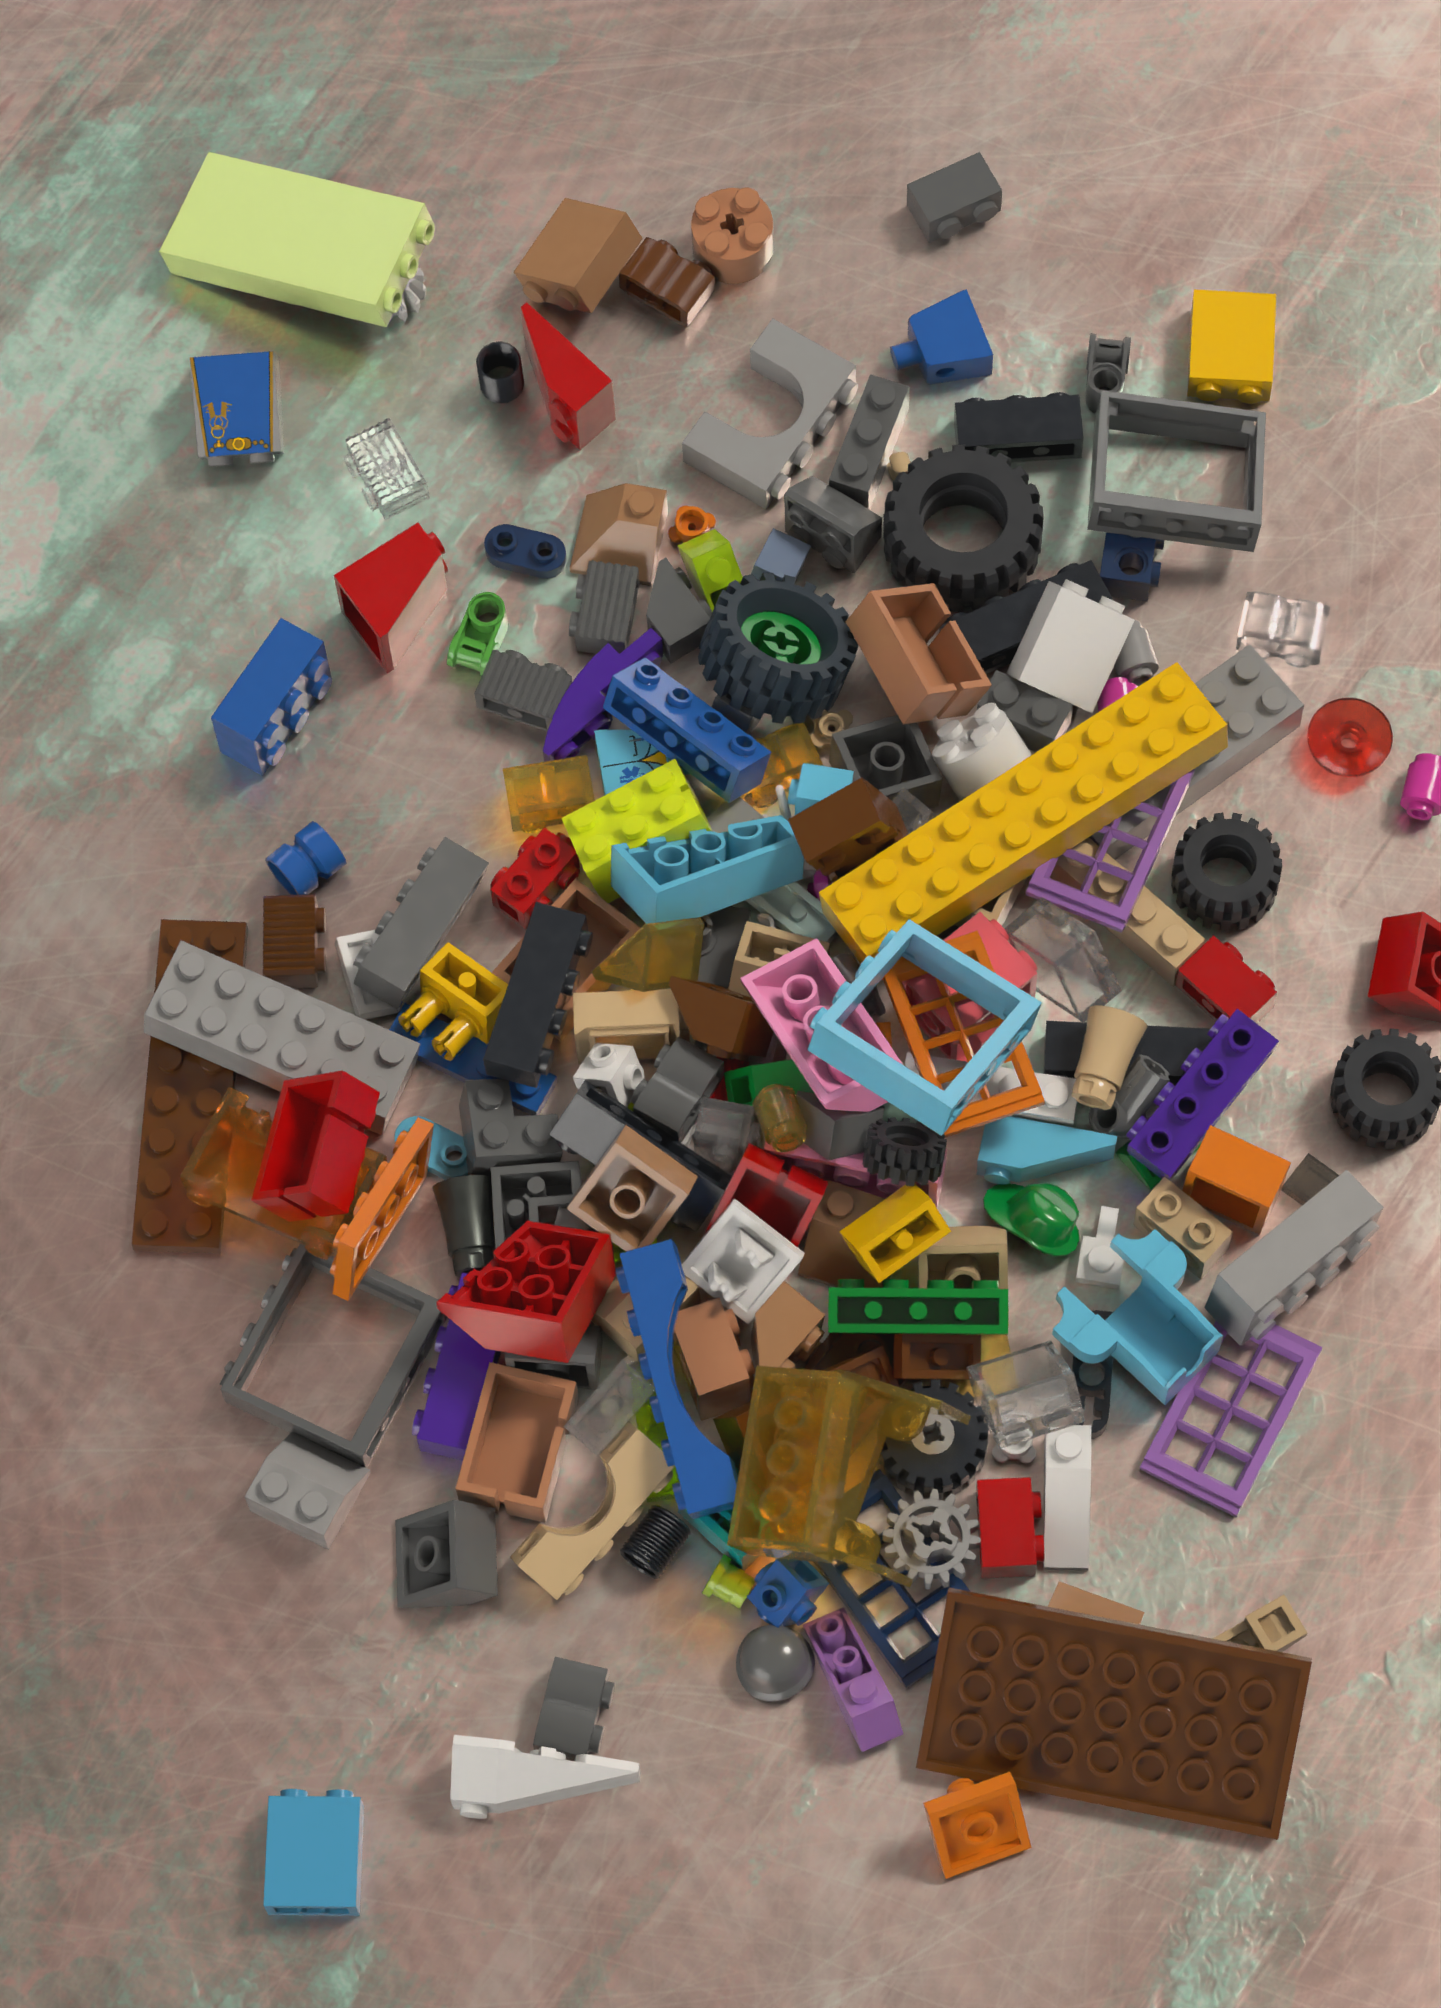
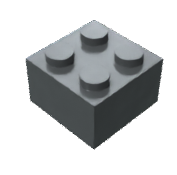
M894 715L832 733L829 754L831 767L854 771L853 782L863 777L896 804L901 817L939 806L943 778L917 723L903 724L899 716Z

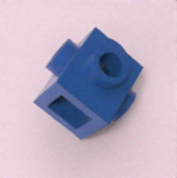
M798 1552L777 1558L774 1562L763 1567L754 1579L757 1585L747 1598L757 1608L758 1615L766 1623L777 1628L792 1624L800 1626L815 1613L817 1606L814 1603L829 1583Z

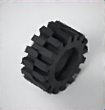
M890 1117L887 1122L879 1119L876 1120V1124L871 1123L867 1130L863 1166L868 1168L867 1172L871 1175L878 1173L877 1178L880 1180L892 1179L891 1183L899 1185V1181H904L906 1186H914L915 1182H918L921 1186L927 1185L928 1180L935 1182L942 1174L947 1139H944V1134L942 1136L919 1121L916 1124L911 1123L910 1118H903L902 1121H897L895 1117Z

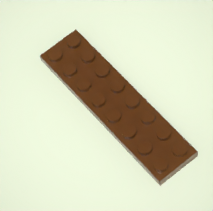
M161 919L154 994L180 941H184L245 968L248 937L247 923ZM151 1035L132 1247L133 1250L221 1253L236 1072Z

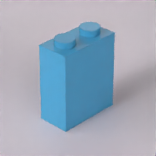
M285 1789L280 1791V1796L268 1797L263 1904L268 1915L360 1916L364 1805L361 1797H353L354 1792L341 1789L326 1791V1796H308V1792L305 1790Z

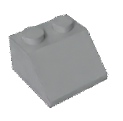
M291 1432L266 1457L248 1489L245 1499L251 1512L329 1550L371 1471Z

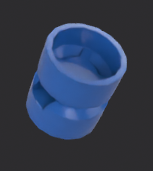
M314 821L294 835L293 846L284 843L265 858L266 864L274 877L290 895H308L319 886V876L328 879L347 864L343 853L334 840Z

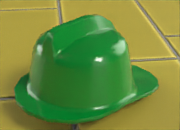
M1010 1183L1005 1185L999 1184L987 1190L983 1198L984 1209L989 1217L1002 1228L1025 1240L1044 1254L1055 1257L1067 1256L1075 1251L1079 1243V1230L1076 1226L1079 1211L1073 1198L1065 1190L1049 1183L1031 1184L1025 1187Z

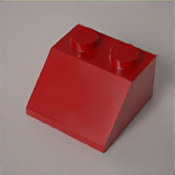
M1423 911L1382 919L1368 992L1370 999L1394 1014L1441 1023V923Z

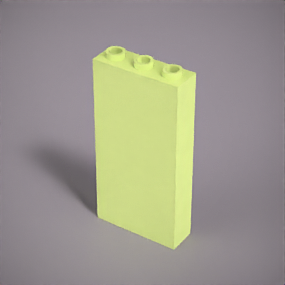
M208 152L159 253L170 273L387 327L393 313H396L401 306L402 294L409 279H412L417 273L419 258L425 246L429 245L433 239L435 225L425 203Z

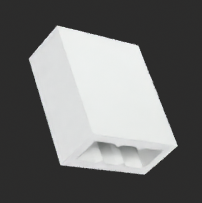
M1065 579L1063 586L1049 581L1006 674L1092 713L1135 620L1122 614L1125 608L1124 605L1102 596L1099 603L1086 598L1089 589Z

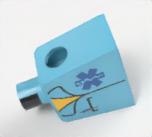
M633 730L594 731L604 796L671 761L670 758ZM680 767L685 775L690 774L682 767Z

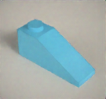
M1009 1116L985 1124L976 1175L984 1176L985 1180L991 1183L1005 1185L1009 1184L1010 1181L1021 1183L1114 1159L1117 1136Z

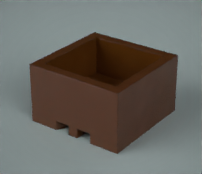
M863 777L788 819L806 863L816 870L820 869L822 875L825 877L828 875L833 883L909 834L896 804Z

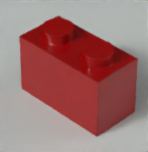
M1214 935L1177 971L1175 986L1215 1022L1222 1014L1230 1018L1235 1010L1239 1009L1254 1022L1259 1023L1274 1008L1277 991L1272 980L1260 970L1254 972L1243 962V956L1236 947L1229 942L1223 944Z
M1031 1477L977 1480L976 1503L977 1520L979 1523L978 1536L981 1538L979 1548L981 1579L1035 1576L1037 1562H1044L1045 1560L1043 1535H1035L1034 1518H1042L1040 1491H1032Z

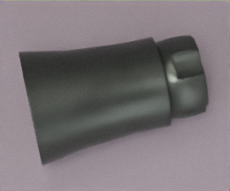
M468 1175L438 1182L433 1185L432 1189L440 1210L446 1235L448 1255L452 1257L455 1276L461 1277L462 1272L468 1274L473 1269L480 1271L494 1259L493 1251L496 1249L491 1177Z

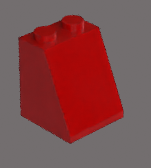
M418 522L334 575L342 614L387 674L396 668L448 590L445 577L448 567L442 558V555L445 554V549L436 534L433 532L427 534Z

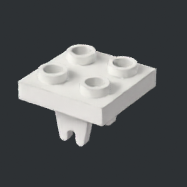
M734 1198L682 1262L684 1274L714 1298L720 1297L721 1303L728 1309L732 1308L734 1314L749 1324L755 1317V1313L802 1260L805 1253Z

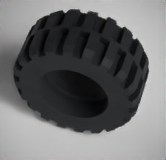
M952 445V451L944 453L942 448H937L928 452L927 460L923 461L921 457H917L908 464V474L900 472L893 481V490L887 494L885 513L883 514L884 553L886 561L891 563V572L898 582L905 580V587L934 583L945 604L949 605V611L961 612V606H972L974 611L981 608L987 600L993 597H1007L1010 589L1013 592H1018L1026 584V577L1034 573L1038 564L1044 520L1043 506L1039 504L1040 494L1036 485L1028 484L1029 475L1021 466L1013 469L1011 467V458L1002 453H999L997 457L989 455V448L977 446L976 451L965 450V445ZM954 505H970L991 514L998 521L1003 531L992 544L983 549L972 552H956L936 544L926 534L923 526L933 514L941 509Z

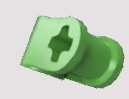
M483 592L471 599L459 630L451 641L447 654L448 666L454 668L460 665L479 671L482 677L492 651H499L508 630L509 624L504 601L500 596L492 592ZM491 612L498 615L491 622H481L478 620L484 613Z

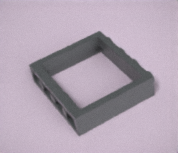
M1101 390L1094 419L1087 530L1254 552L1262 525L1266 412ZM1109 429L1246 448L1243 509L1105 491Z
M303 1237L298 1248H293L290 1256L286 1255L282 1264L284 1274L278 1285L272 1284L266 1291L261 1303V1308L264 1310L257 1323L251 1322L244 1331L240 1341V1346L243 1349L235 1362L229 1361L225 1366V1375L220 1382V1385H222L220 1390L226 1403L289 1433L294 1432L367 1468L435 1342L440 1326L444 1325L447 1316L437 1309L436 1302L438 1299L372 1268L368 1269L357 1288L418 1317L351 1441L246 1392L313 1267L334 1276L330 1274V1268L337 1252Z

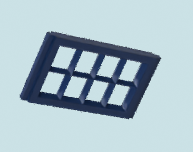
M878 1469L794 1526L792 1532L898 1680L907 1689L934 1670L940 1634L923 1611L947 1595L949 1587L965 1591L970 1590L962 1579L952 1573L949 1575V1587L944 1588L942 1585L917 1603L900 1581L901 1578L908 1574V1571L904 1570L895 1574L877 1549L885 1543L882 1540L883 1532L870 1540L854 1518L881 1498L892 1513L900 1515L898 1501L903 1498L886 1475ZM847 1522L863 1546L838 1563H835L820 1543V1540ZM924 1537V1544L930 1546L933 1539L931 1537ZM870 1554L886 1577L858 1595L842 1572ZM940 1560L930 1565L938 1566L947 1563V1561ZM893 1585L909 1608L881 1627L865 1603ZM916 1617L932 1640L904 1659L888 1635Z

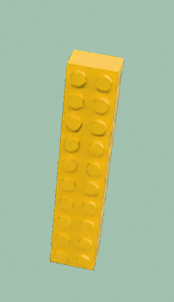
M1176 662L821 890L819 896L822 912L860 964L868 955L875 958L879 953V946L890 930L898 932L908 919L937 936L1033 874L1037 867L1052 858H1057L1064 854L1067 849H1071L1104 826H1107L1115 819L1141 804V802L1149 799L1228 747V725L1179 663Z

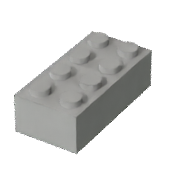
M1345 1170L1218 1273L1204 1308L1240 1346L1252 1336L1256 1340H1260L1275 1326L1276 1321L1274 1318L1284 1310L1288 1314L1293 1313L1308 1298L1307 1291L1316 1284L1320 1288L1326 1286L1339 1273L1338 1266L1347 1259L1355 1262L1370 1248L1371 1243L1368 1240L1380 1228L1377 1221L1384 1207L1348 1170Z

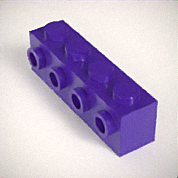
M1236 1009L1230 1018L1225 1014L1219 1017L1207 1033V1035L1213 1038L1203 1052L1197 1047L1191 1052L1180 1067L1186 1072L1176 1086L1169 1081L1153 1101L1159 1106L1149 1119L1141 1116L1126 1135L1131 1140L1126 1152L1161 1179L1164 1177L1170 1181L1203 1141L1209 1126L1216 1125L1271 1056L1279 1043L1278 1039L1239 1009Z

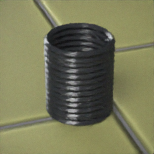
M502 341L491 342L484 346L476 359L480 390L492 402L501 404L515 400L522 393L524 387L521 356L518 350L510 343ZM501 366L514 370L511 375L501 379L491 378L487 375L490 370Z
M651 1505V1509H648V1513L645 1514L643 1520L640 1521V1524H637L638 1528H635L627 1542H624L625 1545L620 1549V1553L637 1570L651 1578L657 1579L663 1574V1570H666L665 1567L668 1566V1563H671L673 1556H676V1552H679L678 1549L681 1548V1545H684V1541L688 1539V1535H691V1531L680 1518L659 1505Z

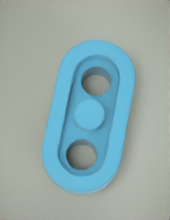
M421 1116L409 1117L398 1125L395 1131V1142L403 1130L409 1132L418 1117L433 1123L428 1172L444 1180L468 1176L467 1152L463 1136ZM451 1151L462 1153L461 1158L457 1161H450L446 1157Z

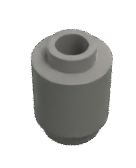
M1135 620L1114 667L1118 677L1127 678L1129 682L1137 686L1151 679L1158 671L1159 665L1147 630L1141 627L1139 621Z

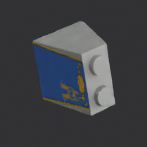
M273 351L190 357L198 458L202 460L208 459L209 466L233 465V457L250 456V463L274 462V454L284 453L279 356Z

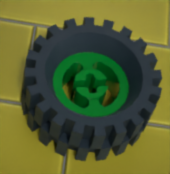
M762 573L760 581H757L753 574L743 576L741 583L736 580L729 583L726 591L723 590L716 602L698 648L701 649L698 655L699 665H705L702 674L706 681L716 680L713 690L720 697L726 694L732 697L729 705L737 710H740L743 705L751 708L750 716L761 720L763 713L769 714L772 717V723L779 724L784 723L786 716L791 717L793 724L804 723L807 715L812 720H815L822 716L824 710L828 712L833 707L856 657L855 654L859 645L846 624L849 614L843 607L834 609L832 606L835 599L828 593H825L822 597L814 593L817 586L807 581L803 588L795 585L796 577L784 575L782 581H776L774 573Z

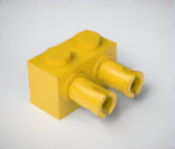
M447 942L420 969L421 996L398 1017V1020L406 1032L414 1027L411 1035L418 1037L440 1013L452 1019L453 1021L431 1042L434 1050L440 1056L447 1050L444 1059L451 1061L473 1037L479 1038L486 1044L489 1043L508 984Z

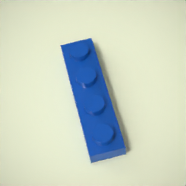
M404 1003L389 1030L420 1043L418 1061L465 1083V1080L501 1079L486 1075L483 1058L488 1044L477 1037H473L456 1054L455 1058L449 1061L444 1059L447 1050L440 1056L434 1050L431 1043L449 1025L448 1023L435 1018L418 1037L411 1035L414 1027L406 1032L398 1020V1017L411 1006ZM550 1072L547 1076L541 1074L537 1088L509 1081L512 1106L529 1115H540L558 1083L557 1076Z

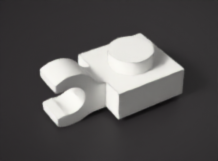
M1101 1206L1096 1238L1083 1236L1075 1282L1119 1290L1124 1260L1110 1248L1111 1240L1115 1236L1119 1209Z

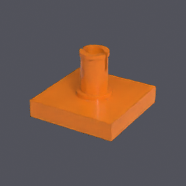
M1010 1772L974 1784L969 1778L957 1779L948 1786L946 1795L923 1803L939 1865L945 1879L1032 1848L1017 1786Z

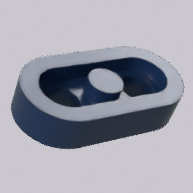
M502 524L492 528L485 537L486 557L497 568L537 578L549 579L559 575L566 566L565 545L554 535L514 525ZM503 539H508L512 541V543L506 547L498 545V543ZM542 549L552 551L549 556L545 557L538 554Z

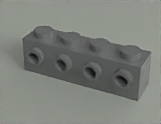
M444 837L436 850L429 847L417 866V869L422 872L415 882L408 878L396 898V901L401 904L394 914L387 910L377 925L375 933L379 937L373 946L365 943L358 953L353 965L359 969L353 984L398 1010L420 977V969L433 957L481 884L489 862L447 837Z

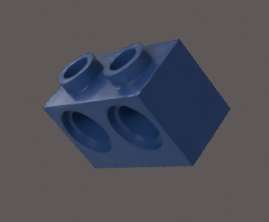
M1106 532L1100 576L1111 597L1148 602L1150 586L1158 587L1161 562L1153 561L1155 549L1163 550L1164 540L1145 537L1136 538L1130 535ZM1126 567H1133L1140 573L1128 575L1121 570Z

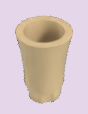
M1095 1005L1089 1007L1086 1033L1074 1074L1076 1080L1071 1096L1077 1102L1103 1110H1108L1112 1107L1116 1092L1121 1090L1135 1049L1147 1029V1024L1142 1019L1124 1010L1109 1006Z

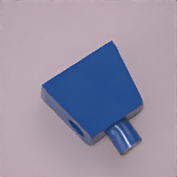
M967 289L913 314L908 319L909 341L890 347L891 357L897 370L918 364L925 382L928 384L992 375L993 352Z

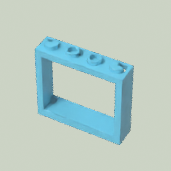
M908 919L898 932L894 930L888 932L878 949L879 953L875 958L868 955L856 972V979L852 984L845 981L840 986L833 998V1005L828 1010L822 1007L817 1012L809 1026L814 1029L808 1051L942 1136L1031 1031L1042 1002ZM901 957L909 960L1004 1020L944 1091L841 1026Z

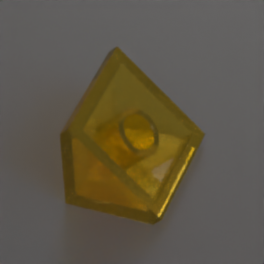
M700 917L645 924L592 971V974L596 980L641 992L670 988L669 981L671 976L698 980L704 923Z

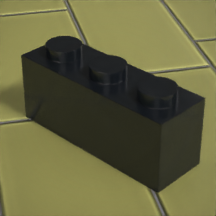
M1055 392L1046 397L1027 398L1023 395H1012L1001 400L970 398L964 402L955 403L954 428L956 445H965V450L976 451L977 446L989 448V455L997 457L999 453H1002L1011 458V463L1082 458L1084 437L1079 394L1068 395L1063 392Z

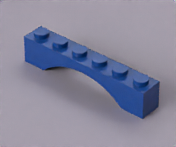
M669 1239L620 1253L623 1266L616 1268L617 1279L622 1293L630 1292L634 1309L628 1310L627 1316L633 1336L641 1335L645 1352L638 1354L639 1362L645 1380L653 1379L656 1396L650 1397V1404L656 1423L664 1422L668 1439L661 1441L667 1466L675 1465L679 1483L672 1484L679 1510L687 1509L688 1515L692 1519H697L746 1505L733 1459L712 1444L700 1432L687 1412L676 1384L672 1360L673 1334L679 1309L688 1291L678 1248L673 1240Z

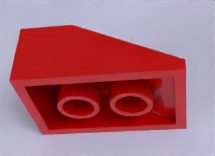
M526 302L520 307L525 348L551 421V429L561 441L565 443L570 441L581 450L616 420L613 380Z

